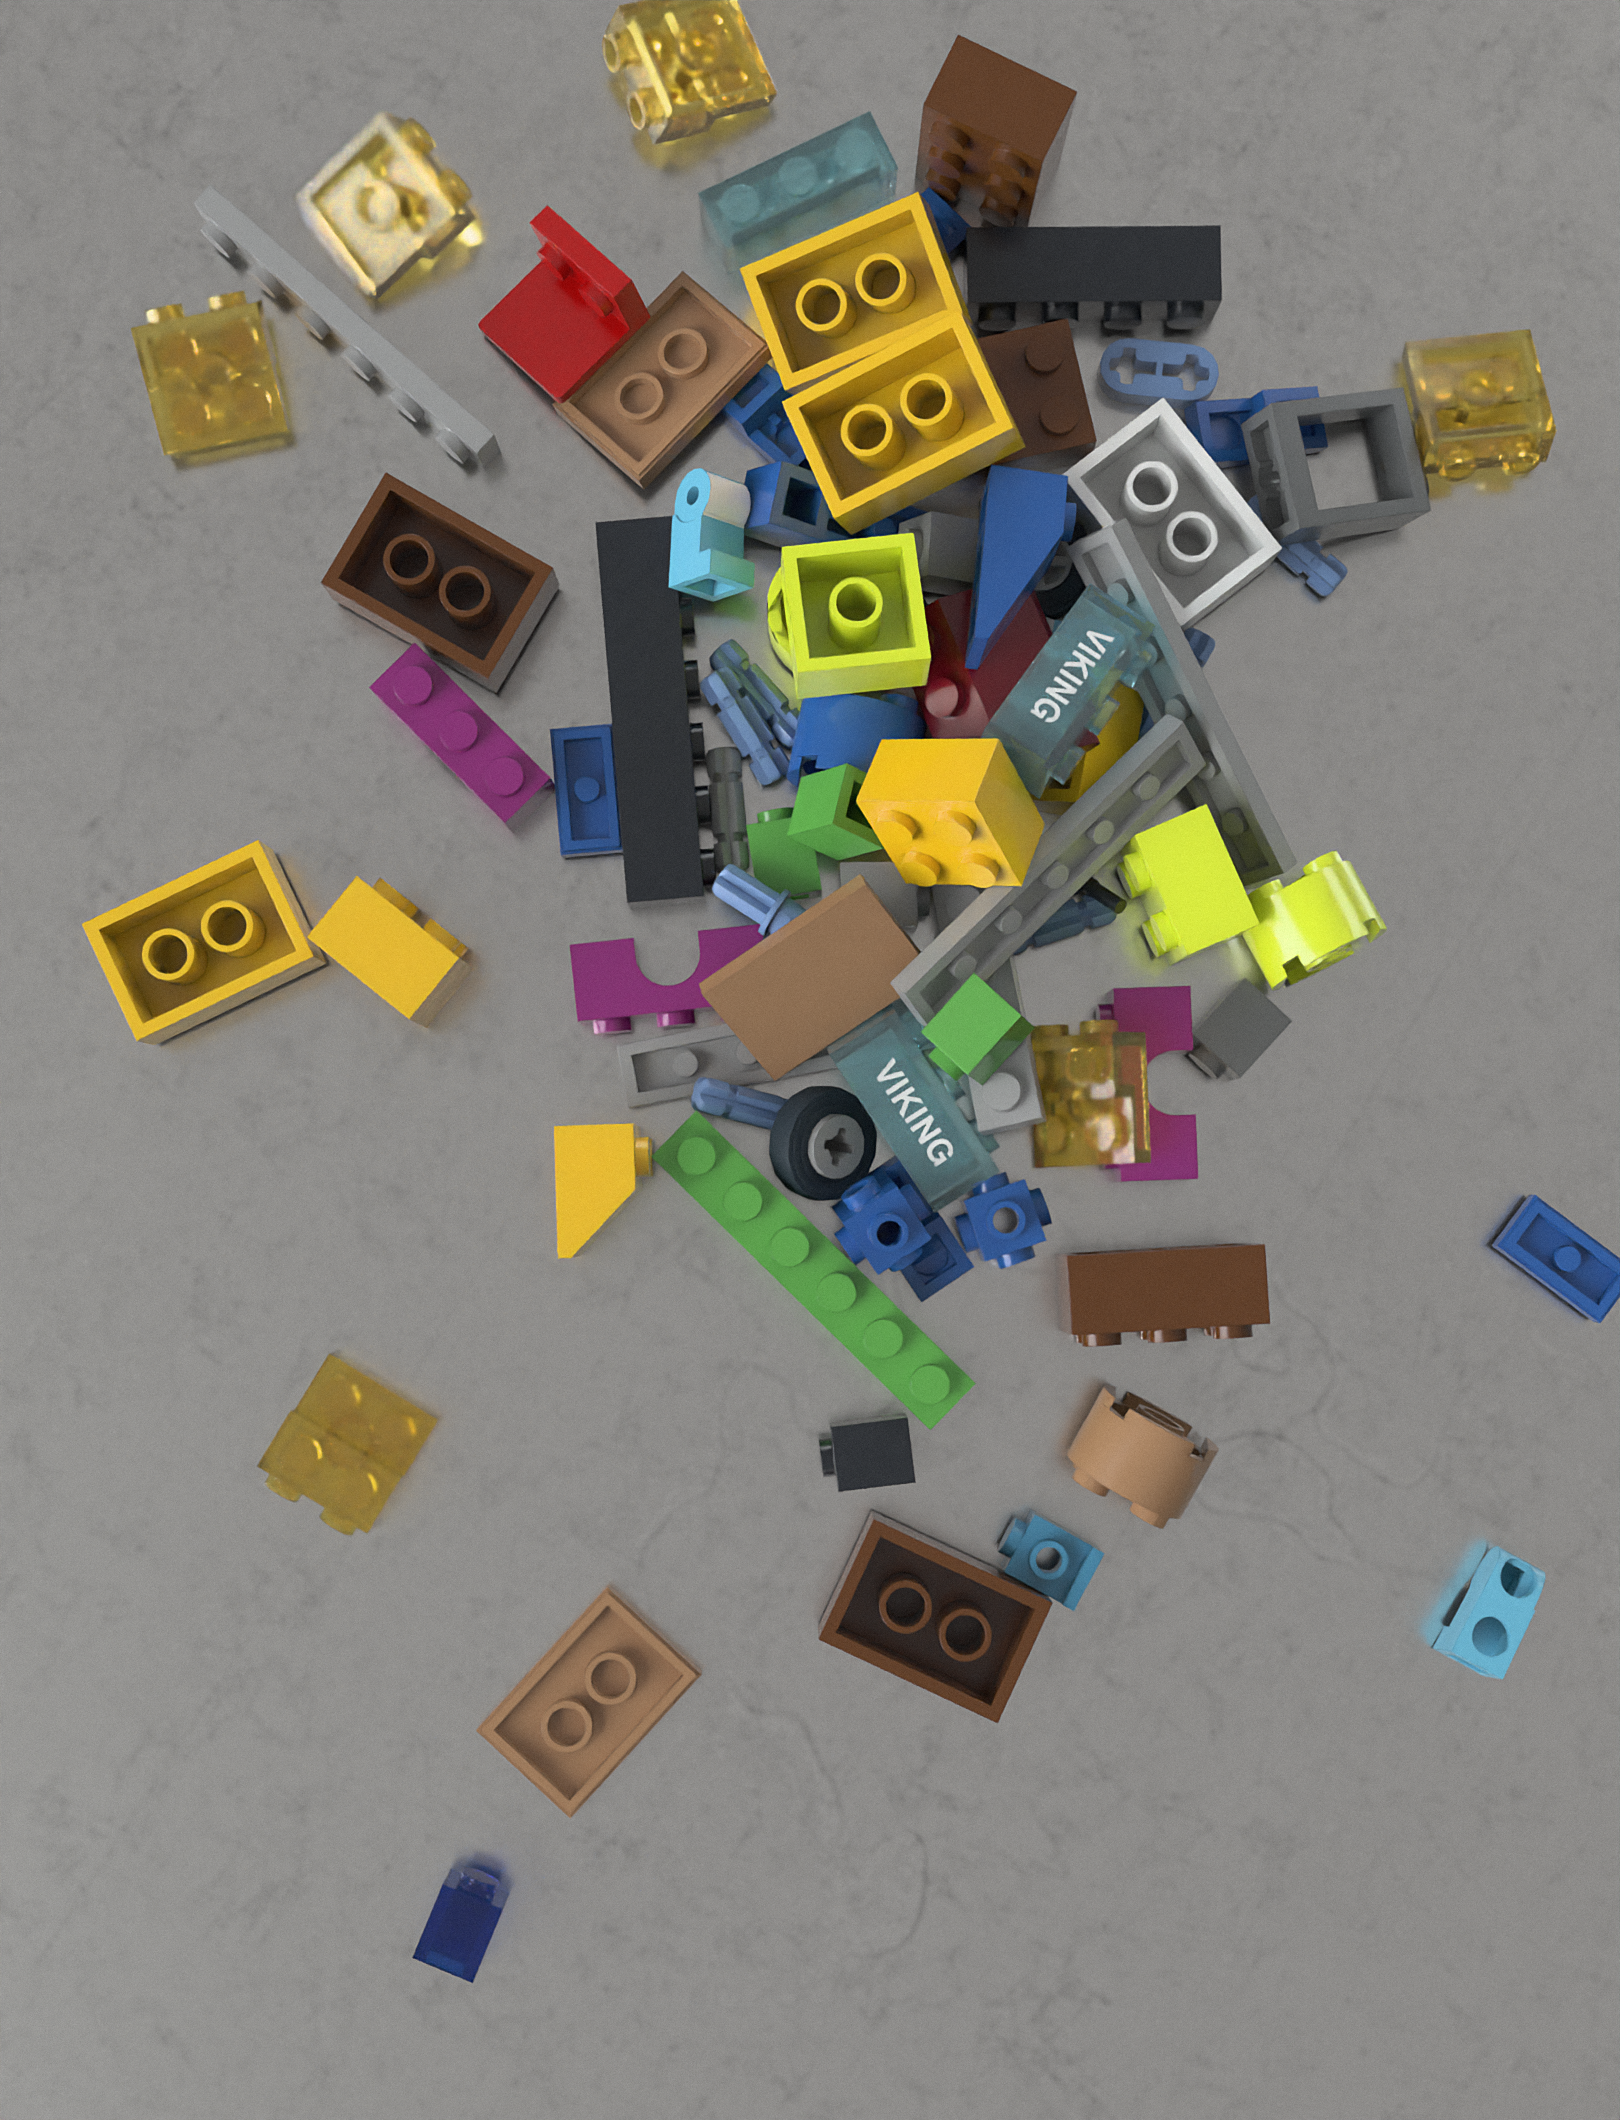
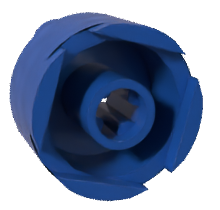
M855 693L803 699L786 775L788 781L798 787L800 776L804 777L846 763L868 773L881 739H925L927 725L917 715L918 702L900 694H883L880 700L855 695Z

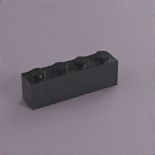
M1221 225L967 227L963 246L964 301L972 322H978L980 328L992 331L1013 328L1016 326V322H1041V324L1067 318L1070 329L1077 327L1079 322L1104 321L1105 327L1118 330L1136 328L1142 324V321H1167V325L1175 329L1200 327L1205 324L1206 320H1213L1222 301Z

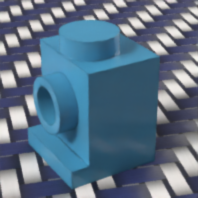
M1030 1509L1024 1522L1016 1517L1013 1519L997 1550L1005 1555L1001 1563L1004 1572L1055 1599L1072 1611L1075 1610L1105 1554L1096 1544ZM1046 1547L1055 1548L1060 1554L1058 1565L1051 1570H1043L1036 1563L1038 1553Z

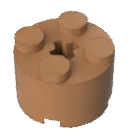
M1104 1385L1067 1452V1456L1073 1462L1072 1466L1076 1469L1072 1479L1087 1490L1103 1497L1107 1496L1109 1490L1114 1491L1133 1502L1129 1510L1134 1515L1157 1528L1164 1529L1170 1518L1181 1519L1216 1457L1219 1448L1207 1437L1201 1447L1197 1446L1187 1439L1192 1426L1180 1418L1131 1392L1127 1393L1123 1402L1115 1400L1116 1387Z

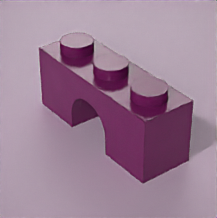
M415 642L369 687L380 702L426 745L512 833L555 792V784L551 777Z
M755 924L698 931L700 949L698 965L689 978L675 985H660L650 981L643 975L639 964L638 947L634 938L569 945L577 1021L582 1026L593 1024L594 1035L632 1031L631 1020L656 1018L657 1028H672L696 1024L694 1013L715 1011L703 997L699 983L761 942L763 935L758 933L761 925Z
M1191 986L1113 988L1106 993L1107 1003L1097 1004L1096 1008L1098 1042H1108L1109 1067L1099 1068L1101 1106L1111 1105L1112 1131H1102L1101 1135L1103 1169H1113L1114 1182L1198 1179L1196 1114L1170 1115L1163 1113L1153 1107L1143 1089L1145 1070L1156 1056L1161 1054H1183L1193 1050Z

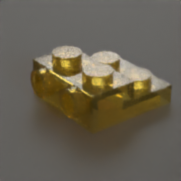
M640 0L617 7L605 30V35L602 39V52L605 63L611 72H622L630 90L626 101L629 118L636 129H647L653 145L708 132L716 119L770 106L778 94L737 0Z
M380 112L294 196V199L364 294L375 299H379L421 258L433 260L476 219L466 204L473 197L468 185L452 169L446 167L441 171L429 153L436 147V144L427 130L411 117L404 121L402 118Z
M241 290L208 297L209 310L185 315L182 303L144 310L147 323L131 328L164 456L288 431L290 429L275 368L277 360L262 299L247 302L245 292Z
M1530 329L1405 342L1402 362L1413 405L1412 415L1415 421V441L1422 471L1425 474L1439 473L1440 478L1444 481L1458 482L1472 476L1477 469L1502 466L1504 473L1516 476L1526 474L1534 470L1540 462L1547 461L1557 430Z
M1118 1020L1079 1022L1080 1035H1069V1025L1064 1024L1034 1026L1035 1028L1030 1033L1031 1044L1047 1119L1046 1122L1034 1124L1035 1168L1151 1163L1145 1032H1119Z
M332 1352L328 1354L297 1407L289 1412L257 1467L269 1473L264 1484L281 1497L292 1502H298L303 1494L323 1506L324 1509L319 1517L335 1530L348 1536H353L357 1528L365 1533H369L381 1519L441 1420V1417Z

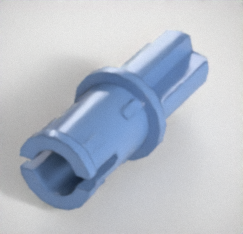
M728 864L720 872L713 884L712 890L715 896L759 923L761 926L758 933L763 936L767 932L773 934L806 911L802 905L790 898L791 892L784 889L779 894L734 864Z

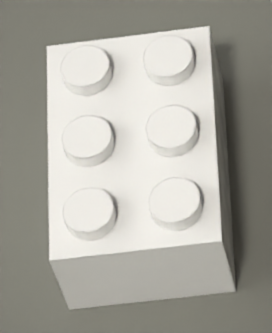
M1161 398L1062 474L1068 476L1066 502L1076 503L1075 521L1083 526L1087 535L1125 517L1127 518L1183 632L1269 567L1282 550L1280 544L1164 398Z

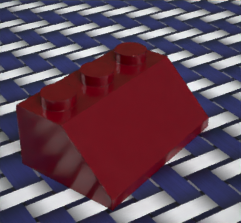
M972 589L938 598L924 608L931 653L927 683L923 686L912 687L933 739L999 738L1026 789H1029L1100 745L1078 691L1075 694L1055 692L1069 701L1067 705L1045 692L1048 687L1067 689L1053 680L1056 676L1075 689L1077 688L1074 681L1059 672L1062 668L1070 673L1068 667L1064 666V658L1034 590L978 670L965 668ZM1046 698L1054 701L1060 708L1058 719L1054 722H1046L1048 717L1052 718L1055 715V709L1047 703L1041 704L1038 708L1040 713L1043 709L1047 711L1042 719L1030 712L1032 709L1035 710L1034 706L1038 700Z

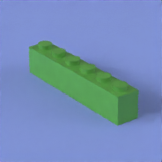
M697 1110L651 1156L929 1430L976 1384Z

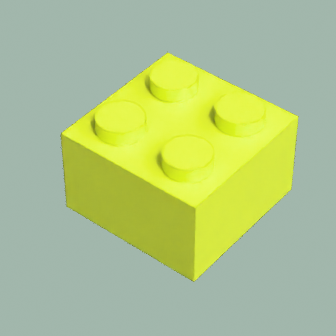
M914 533L782 547L781 583L796 699L926 685L931 653Z
M1207 804L1134 835L1120 850L1123 862L1116 864L1122 885L1131 899L1140 897L1149 917V920L1142 922L1143 931L1149 946L1156 957L1165 954L1170 966L1233 940L1260 924Z

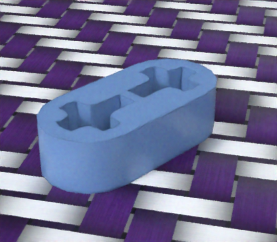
M1136 338L1119 339L1111 343L1103 352L1097 369L1098 384L1102 392L1112 400L1152 406L1161 398H1164L1171 408L1185 409L1195 401H1206L1211 396L1219 377L1218 364L1214 356L1203 347L1192 344ZM1121 357L1132 358L1134 369L1153 372V375L1135 374L1131 384H1124L1120 382V373L1110 370V367H1118ZM1189 363L1194 365L1195 375L1204 377L1205 380L1198 381L1194 390L1188 391L1183 389L1182 379L1162 376V373L1178 374L1183 364Z

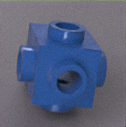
M885 1171L876 1177L868 1176L859 1180L842 1194V1200L831 1206L844 1225L834 1235L855 1266L864 1259H867L877 1275L888 1268L891 1272H896L907 1267L922 1254L923 1249L921 1246L932 1239L921 1223L923 1219L931 1215L923 1201L909 1182L899 1189ZM886 1221L896 1222L877 1235V1230L882 1223Z
M1006 1171L971 1183L973 1196L959 1200L963 1214L954 1217L966 1253L977 1250L980 1260L984 1262L996 1258L999 1269L1036 1257L1032 1245L1046 1241L1042 1227L1052 1224L1050 1213L1040 1188L1029 1190L1025 1179L1010 1183ZM1004 1207L1013 1210L1017 1216L1016 1227L1009 1233L999 1232L993 1224L994 1214Z

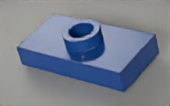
M612 724L550 729L560 854L562 858L622 853Z
M1529 1195L1492 1244L1494 1248L1595 1323H1601L1620 1298V1258L1536 1195Z

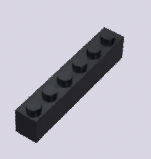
M672 516L595 522L627 904L632 910L706 903L705 887H713L716 880L714 848H701L699 824L711 823L708 785L696 786L694 761L706 760L703 722L691 723L689 699L701 698L698 660H685L684 636L695 635V621L692 597L680 598V591L669 588Z

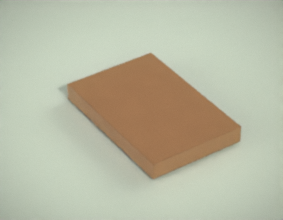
M684 271L647 307L651 318L566 402L558 403L556 401L553 404L560 417L642 489H645L772 358L766 340Z
M859 874L700 982L699 986L703 997L772 1079L776 1081L900 998L890 982L921 951L865 878Z
M608 1584L486 1717L476 1731L571 1819L702 1675V1670Z

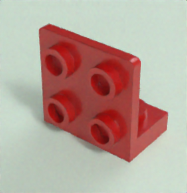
M547 205L529 222L542 245L536 252L541 262L480 320L478 326L483 335L555 401L564 403L651 316L632 279Z

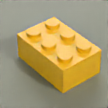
M919 192L740 268L784 390L792 395L802 392L957 310H960L969 326L973 325L930 206Z
M960 310L782 401L833 518L851 535L1026 447L977 339Z
M259 840L82 923L136 1041L151 1045L161 1043L326 964L320 948L307 938L311 929L273 849Z

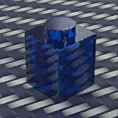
M464 1868L463 1872L460 1873L450 1869L412 1958L473 1983L510 1893L499 1889L500 1882L483 1871Z

